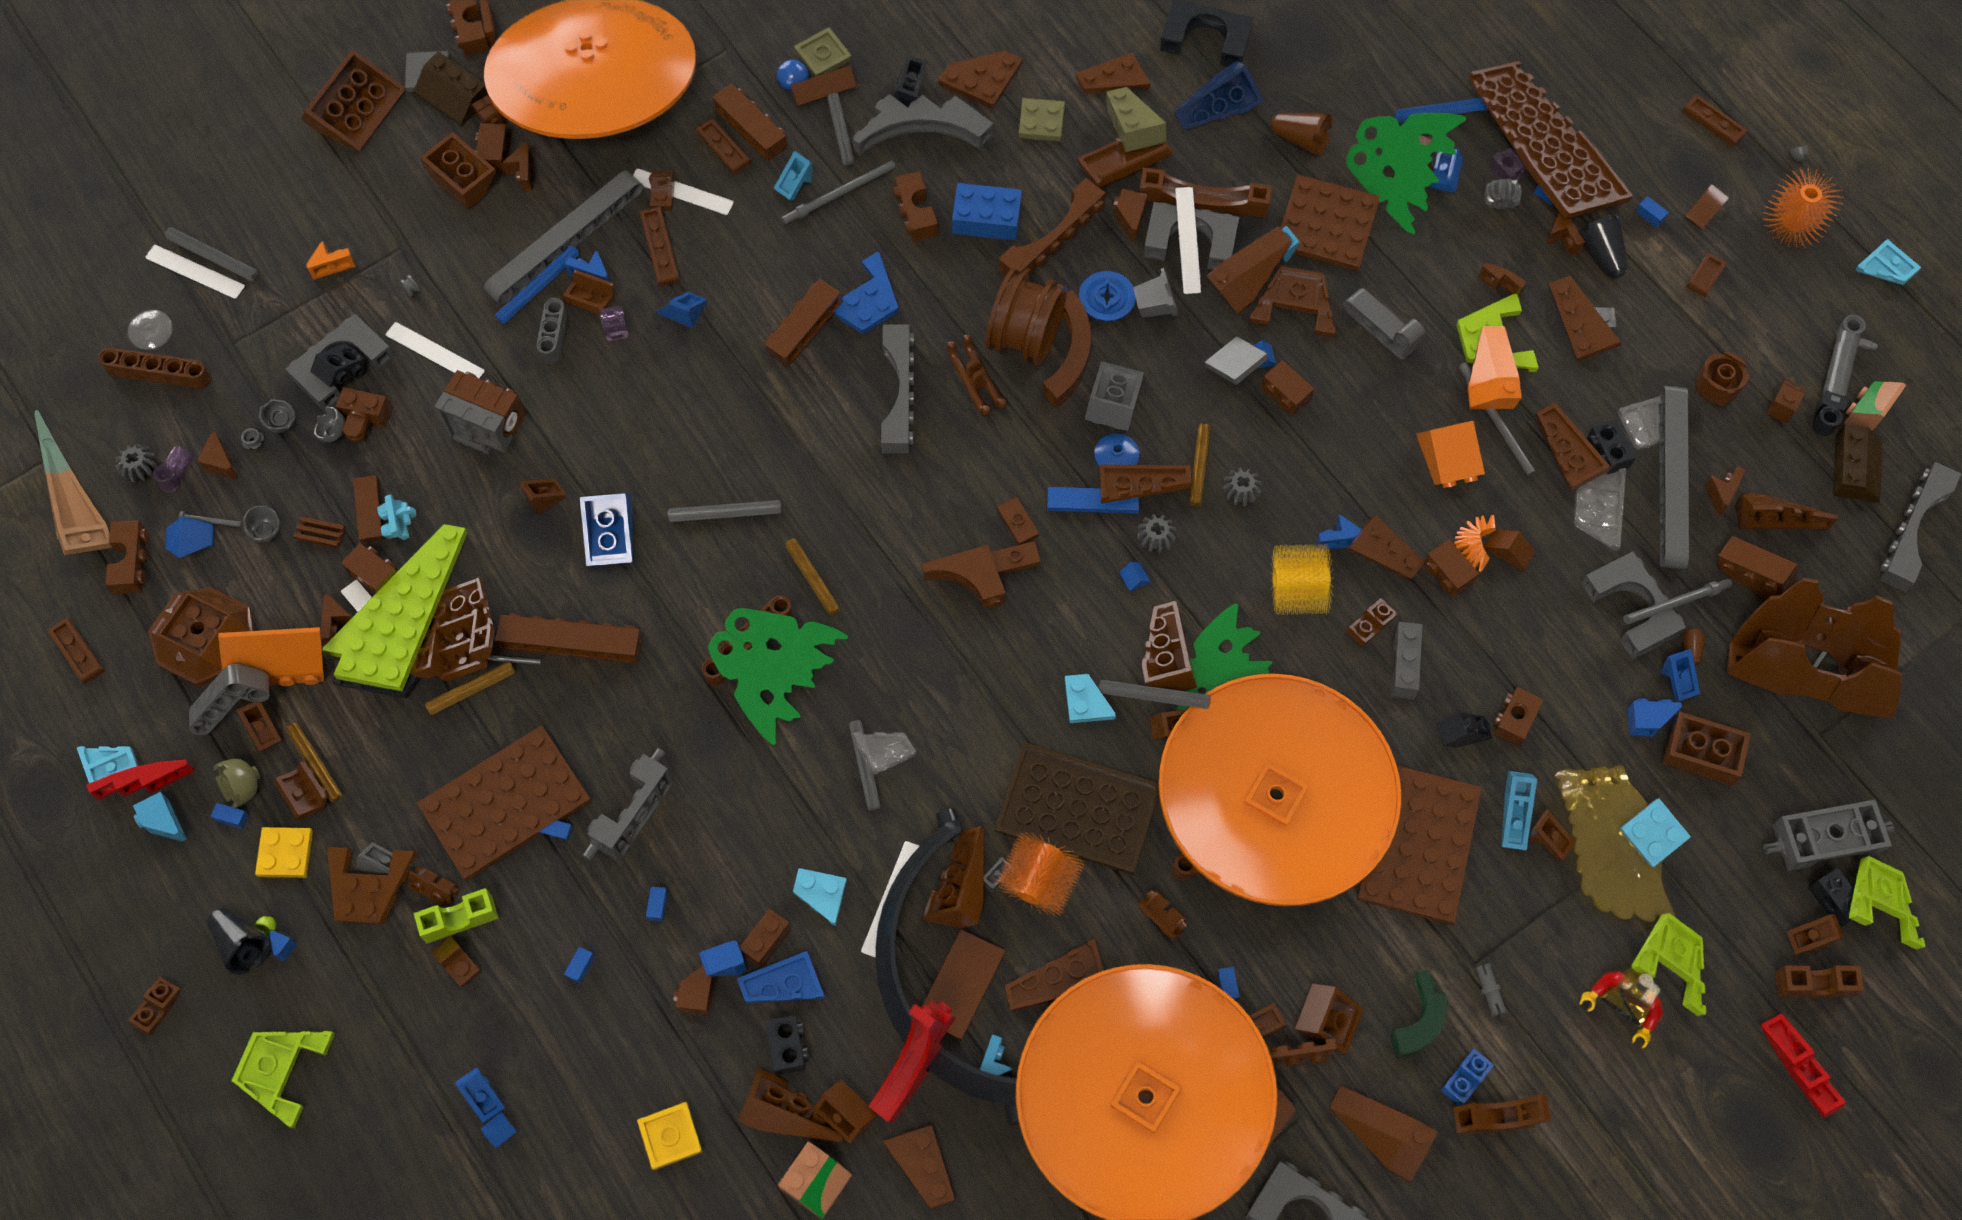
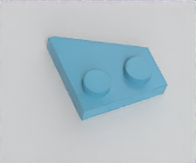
M1887 239L1861 262L1856 270L1904 285L1921 267Z
M799 868L793 893L799 899L805 901L814 911L825 917L829 923L836 925L847 879Z

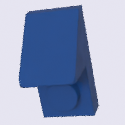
M595 251L589 264L583 259L568 258L566 267L569 276L573 277V272L578 270L609 281L598 251Z
M1338 515L1336 520L1337 531L1330 529L1319 533L1316 541L1317 548L1320 551L1322 548L1326 550V545L1327 550L1328 548L1329 550L1347 548L1362 529L1343 516Z
M1688 649L1668 656L1661 673L1670 677L1674 699L1682 701L1700 694L1692 650Z
M731 941L699 953L707 976L741 975L747 971L737 941Z
M475 1068L455 1082L460 1092L483 1123L505 1108L488 1079L482 1075L478 1068Z

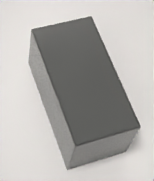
M1003 857L984 876L983 885L992 893L1002 884L1001 882L1006 877L1002 871L1008 869L1009 865Z

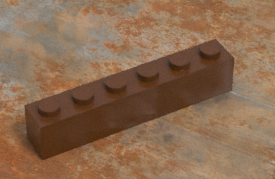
M510 613L508 615H500L495 641L499 649L638 664L643 637L640 629L630 625L615 627L609 623L596 625L583 620L568 622L563 618L548 620L541 616L529 618L522 617L516 613Z

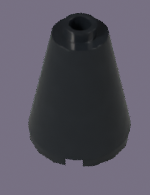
M1610 215L1588 224L1589 229L1585 232L1583 229H1580L1579 233L1585 241L1584 246L1608 277L1613 276V279L1625 275V270L1628 269L1621 221L1618 215H1615L1614 219Z
M227 908L217 909L210 914L207 921L208 927L225 968L230 973L235 975L250 972L248 968L254 964L258 967L269 956L272 945L270 938L264 932Z

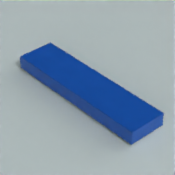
M1048 487L1047 511L1138 514L1139 497L1101 504L1099 488Z

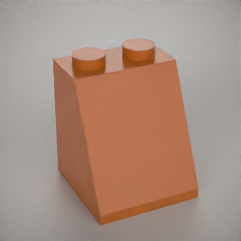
M1474 421L1416 433L1434 485L1442 484L1443 488L1457 485V480L1464 479L1465 483L1478 480L1477 476L1485 474Z

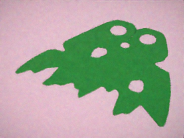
M1447 113L1411 114L1401 126H1399L1397 119L1391 116L1375 117L1364 120L1357 131L1356 137L1359 143L1350 148L1346 159L1350 171L1370 194L1380 196L1379 202L1388 200L1386 211L1411 234L1416 233L1411 225L1415 219L1408 210L1407 202L1427 211V194L1424 188L1430 186L1432 182H1439L1437 176L1428 167V163L1433 161L1430 154L1433 152L1456 154L1454 149L1455 143L1446 134L1463 123L1466 117ZM1373 126L1377 129V136L1373 140H1368L1365 137V130ZM1431 134L1433 136L1431 143L1428 145L1421 144L1420 135ZM1377 148L1383 150L1381 155L1376 154ZM1358 152H1364L1367 156L1365 164L1361 166L1354 162V156ZM1390 165L1395 171L1394 178L1386 177L1383 174L1385 166Z
M1235 603L1224 610L1202 631L1193 643L1196 658H1191L1197 688L1185 692L1198 693V689L1203 687L1207 693L1235 679L1269 674L1268 667L1272 664V661H1249V653L1242 652L1243 647L1259 636L1260 631H1255L1251 627L1236 628L1238 604ZM1224 640H1230L1233 645L1232 649L1227 653L1219 650V645ZM1178 705L1177 711L1186 710L1188 706Z
M746 608L735 609L725 621L726 631L717 632L710 641L709 653L722 676L729 680L738 679L737 689L734 693L737 702L758 732L770 744L775 745L776 718L792 721L793 718L801 717L796 709L786 701L784 693H791L792 685L815 688V684L811 680L813 677L811 670L821 669L825 664H831L834 661L832 657L823 654L813 646L819 644L834 645L835 639H847L848 636L833 627L816 622H807L799 629L794 617ZM739 617H745L749 620L750 626L744 632H740L735 628V621ZM769 638H773L782 647L779 650H770L767 648L766 642ZM723 640L729 641L733 646L732 652L728 655H722L718 651V644ZM750 642L752 644V648L750 650H746L744 648V643ZM769 690L774 695L771 704L764 703L760 697L761 691Z

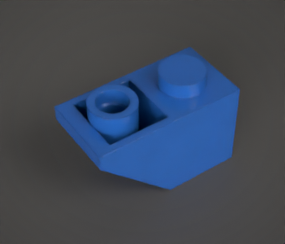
M1642 698L1633 701L1627 709L1629 736L1653 737L1681 709L1682 704L1680 702H1673L1670 699L1652 702Z

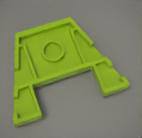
M1517 294L1510 295L1458 320L1456 326L1467 363L1474 364L1476 350L1483 326H1503L1501 317L1520 315L1522 309ZM1534 350L1512 353L1517 369L1523 368L1528 369V372H1537L1538 364Z
M1870 856L1862 858L1849 918L1865 926L1873 923V906L1900 919L1902 943L1916 950L1924 948V939L1918 937L1915 928L1919 926L1918 919L1911 915L1908 905L1912 903L1903 872Z
M1670 913L1663 914L1631 968L1646 979L1655 977L1658 961L1687 982L1683 1006L1697 1016L1705 1015L1706 1005H1702L1701 994L1705 993V984L1701 982L1700 970L1704 969L1703 938Z
M305 1031L301 1033L253 1032L232 1081L287 1126L295 1129L304 1107L281 1099L280 1096L300 1050L303 1048L326 1056L335 1034L330 1031Z

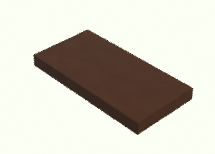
M960 930L924 1002L928 1006L931 1001L937 1004L942 1001L953 1009L951 1015L956 1020L946 1034L962 1041L1005 954V950L964 930Z

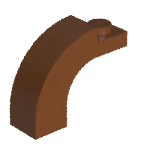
M1541 1094L1510 1102L1492 1104L1470 1103L1453 1108L1457 1134L1508 1132L1536 1127L1537 1124L1551 1121L1547 1095Z

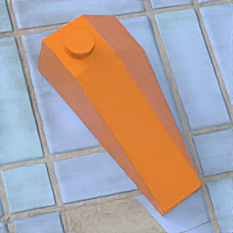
M1483 326L1476 350L1475 362L1472 367L1471 379L1467 388L1469 408L1514 409L1522 396L1519 375L1505 326Z

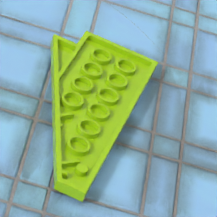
M444 524L323 647L322 651L325 655L341 658L334 672L336 679L403 691L467 536L465 528Z

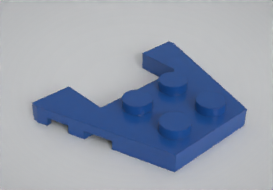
M879 252L862 261L863 268L873 279L842 297L843 303L834 312L842 322L861 334L868 332L899 312Z

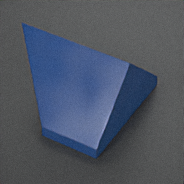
M687 292L670 300L669 305L654 313L693 328L708 299Z
M182 516L167 527L165 549L181 558L205 547H213L214 525Z

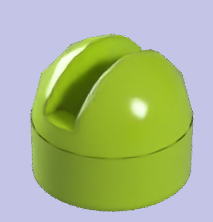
M262 916L256 921L254 927L270 937V932L275 931L276 921L273 917Z

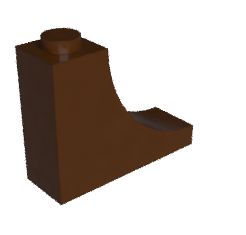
M988 545L922 564V574L925 581L941 579L959 583L968 588L978 598L983 609L987 607L996 608L1005 602V591Z

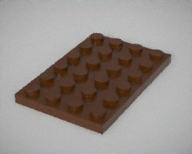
M541 725L417 802V805L463 879L468 881L541 834L539 831L555 821H563L592 801Z
M1397 765L1401 785L1399 822L1392 842L1381 861L1360 882L1357 900L1454 925L1482 787Z

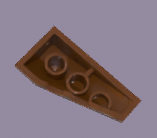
M1343 1086L1339 1087L1329 1107L1337 1118L1381 1161L1380 1163L1387 1170L1409 1182L1412 1181L1437 1134V1131L1414 1118Z

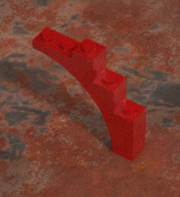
M931 1001L928 1006L924 1004L923 1007L915 1004L909 1012L912 1017V1025L906 1044L891 1073L868 1106L890 1123L895 1122L928 1076L929 1072L926 1069L943 1046L939 1042L956 1020L951 1015L953 1009L942 1001L939 1004Z

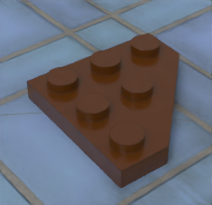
M1004 50L948 64L938 79V85L994 109L1022 66L1023 58Z

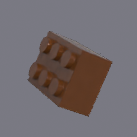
M1679 712L1671 721L1662 764L1733 786L1742 777L1751 733Z

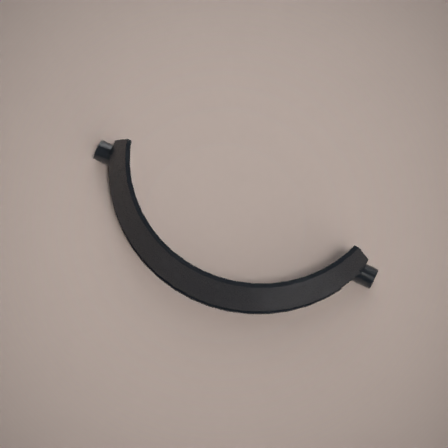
M946 809L936 814L939 829L915 850L899 871L883 904L877 927L875 966L878 986L889 1018L905 1044L910 1033L912 1017L909 1014L911 1009L903 994L896 966L895 938L897 922L906 894L916 875L945 843L953 842V838L962 834L956 809ZM943 1048L940 1049L927 1067L933 1074L950 1086L972 1097L987 1102L1004 1104L1009 1125L1020 1124L1016 1104L1017 1078H1008L979 1070L957 1059Z

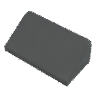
M372 842L357 856L356 867L370 875H389L393 853ZM412 863L410 864L407 873H409V871L413 867Z

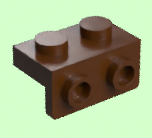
M578 270L573 272V282L563 294V302L602 316L615 299L613 283Z
M305 761L299 762L296 770L275 778L274 784L297 820L324 810L328 798L327 791L323 786L319 785L314 770L308 767Z

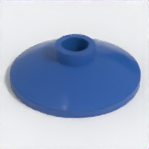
M1110 434L1103 437L1097 443L1094 456L1099 467L1100 465H1137L1139 461V448L1135 441L1126 435ZM1114 449H1120L1121 452L1117 453Z

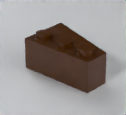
M1734 536L1731 537L1718 555V569L1765 600L1770 596L1782 595L1796 584V563Z

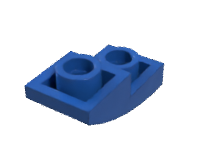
M1473 1049L1441 1089V1092L1458 1106L1464 1105L1494 1064Z

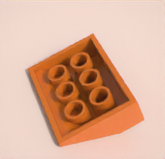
M320 627L218 633L222 670L230 664H241L255 668L269 675V685L292 686L294 683L315 685L319 682H324Z

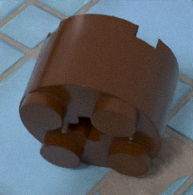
M1730 352L1711 355L1697 375L1696 391L1706 400L1719 406H1725L1727 403L1732 402L1738 397L1749 379V372L1747 373L1745 361Z

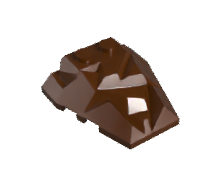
M476 578L444 590L433 616V625L430 630H427L424 646L419 650L411 672L413 676L428 679L437 676L443 681H450L487 668L488 658H490L492 651L494 627L483 581L480 578Z

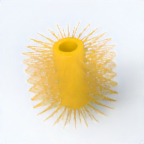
M1301 544L1300 559L1298 545L1297 552L1293 547L1292 553L1289 548L1285 551L1284 546L1283 559L1281 561V545L1279 558L1277 557L1276 545V554L1273 565L1274 563L1276 565L1273 569L1272 580H1270L1273 581L1272 588L1276 592V594L1274 593L1276 612L1277 607L1279 608V613L1282 610V598L1284 601L1282 602L1283 614L1285 601L1287 615L1289 601L1292 614L1293 600L1295 614L1296 607L1297 615L1298 608L1299 612L1301 609V613L1302 607L1303 610H1306V607H1308L1309 611V608L1311 610L1310 599L1312 596V612L1315 599L1317 614L1319 599L1321 614L1323 598L1325 613L1326 602L1324 594H1328L1332 579L1330 577L1327 545L1325 561V550L1322 548L1320 553V550L1317 548V552L1316 549L1314 552L1313 546V552L1311 549L1310 554V545L1307 559L1306 544L1304 558Z

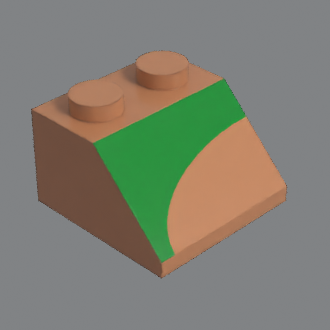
M1874 381L1869 388L1864 386L1856 397L1860 400L1858 404L1853 402L1846 411V414L1849 416L1844 424L1869 427L1873 431L1906 387V384Z
M807 1142L778 1184V1187L788 1196L823 1219L852 1174L829 1155L810 1142Z

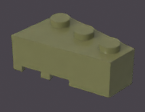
M1124 87L1106 92L1107 112L1119 138L1122 140L1125 152L1166 142V122L1131 90Z

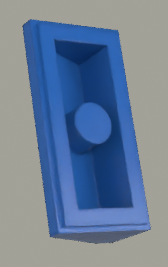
M1455 149L1456 154L1454 155L1438 152L1433 173L1437 176L1439 182H1432L1431 188L1456 192L1463 157L1458 149Z

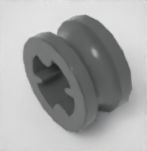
M410 275L407 276L406 280H400L401 285L410 297H413L414 292H420L418 285Z

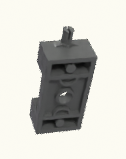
M657 748L651 758L643 754L640 759H636L630 768V776L637 789L632 798L633 802L628 809L625 808L621 812L618 823L603 814L591 822L588 827L589 832L587 833L591 842L584 854H582L585 859L591 861L599 850L615 861H621L674 784L668 768L659 763L665 755L663 750Z
M1876 800L1782 816L1772 825L1777 841L1764 844L1763 849L1765 854L1780 852L1787 871L1812 867L1816 862L1850 855H1857V858L1882 854L1892 846L1887 832H1893L1894 826H1891V821L1883 822ZM1829 828H1837L1841 834L1840 838L1833 837L1829 832Z

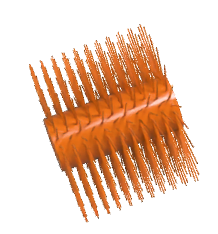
M1811 173L1808 185L1806 184V176L1804 178V185L1802 183L1801 186L1790 177L1795 186L1790 185L1788 182L1786 183L1790 187L1789 190L1787 187L1781 186L1786 191L1779 192L1783 198L1773 196L1780 203L1771 202L1778 209L1769 208L1773 211L1775 210V212L1777 211V213L1779 212V214L1765 213L1779 217V219L1764 220L1783 221L1777 223V225L1783 224L1779 229L1786 227L1788 231L1790 230L1791 233H1789L1788 237L1790 234L1792 235L1793 231L1794 242L1796 232L1797 239L1799 233V242L1801 239V243H1803L1800 236L1801 232L1804 234V237H1806L1804 231L1812 236L1810 231L1818 234L1814 229L1815 226L1816 229L1823 230L1819 224H1827L1822 219L1831 220L1825 214H1833L1828 208L1837 209L1828 203L1838 202L1825 199L1836 197L1835 195L1824 197L1825 195L1822 194L1829 193L1830 191L1822 193V190L1819 189L1822 186L1817 187L1819 182L1816 186L1814 181L1813 185L1812 182L1810 184Z
M1024 838V840H1025L1024 842H1023V840L1021 841V842H1022V845H1023L1025 842L1029 843V842H1028L1029 840H1027V839H1025V838ZM1035 840L1036 844L1029 843L1030 845L1028 846L1030 847L1028 848L1021 845L1017 850L1018 854L1014 859L1012 857V860H1010V862L1014 860L1015 866L1010 868L1008 866V869L1005 870L1009 871L1011 868L1016 870L1014 875L1010 872L1006 875L1012 881L1009 884L1011 888L1006 890L1015 892L1012 894L1017 893L1018 896L1011 897H1020L1022 900L1030 903L1031 908L1032 904L1038 905L1041 909H1043L1042 907L1046 909L1047 906L1045 905L1047 904L1051 906L1054 904L1057 906L1056 909H1060L1062 898L1063 900L1065 899L1064 895L1061 897L1060 893L1063 894L1066 889L1072 892L1068 888L1073 889L1070 886H1067L1066 889L1061 888L1060 886L1062 885L1060 884L1063 882L1067 885L1069 881L1065 883L1064 877L1067 878L1068 875L1071 876L1073 872L1071 874L1068 873L1069 869L1067 867L1070 865L1075 867L1077 865L1067 862L1069 858L1065 855L1069 854L1062 852L1073 851H1060L1059 849L1061 848H1056L1055 845L1052 846L1050 843L1047 844L1045 842L1039 843L1037 840ZM1076 867L1073 876L1079 877L1075 873H1078L1076 870L1080 869ZM1072 876V877L1070 878L1071 881H1070L1069 885L1075 886V885H1073L1071 882H1074L1072 879H1076V878H1074V877Z

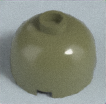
M228 759L214 765L213 770L219 771V776L215 778L220 791L227 802L231 799L234 802L231 807L237 808L252 800L258 789L257 780L260 779L259 772L255 766L250 767L246 761L241 759Z

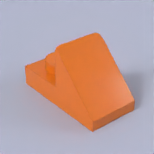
M323 241L306 264L313 280L356 267L348 248L336 250L329 254Z

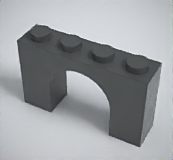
M1154 202L1143 257L1165 261L1169 239L1175 232L1179 231L1177 206ZM1194 209L1196 230L1203 232L1211 243L1207 269L1214 270L1223 261L1232 256L1239 217L1231 214H1219L1208 210Z
M356 314L345 319L339 327L326 334L320 342L311 346L306 353L292 361L285 368L290 378L324 412H326L325 407H333L337 404L340 393L335 386H327L310 372L316 354L347 342L365 356L366 361L377 371L394 358L390 347Z
M1633 551L1587 574L1581 583V586L1593 603L1617 591H1629L1637 594L1645 601L1647 607L1669 600L1658 588L1655 578L1648 574L1644 568L1643 561ZM1672 608L1650 616L1648 621L1627 631L1620 642L1632 660L1680 636L1686 626L1684 625L1683 618Z
M1279 1162L1245 1217L1247 1220H1276L1287 1203L1296 1199H1306L1319 1205L1326 1214L1327 1220H1368L1365 1218L1366 1214L1355 1206H1352V1208L1342 1203V1197L1332 1191L1327 1193L1320 1188L1321 1184L1309 1176L1304 1178L1298 1174L1299 1170L1288 1162L1284 1164Z

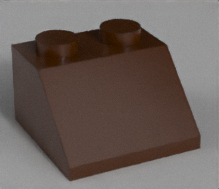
M1312 984L1295 1030L1310 1041L1320 1045H1326L1327 1039L1335 1038V1051L1347 1055L1363 1008L1336 987Z

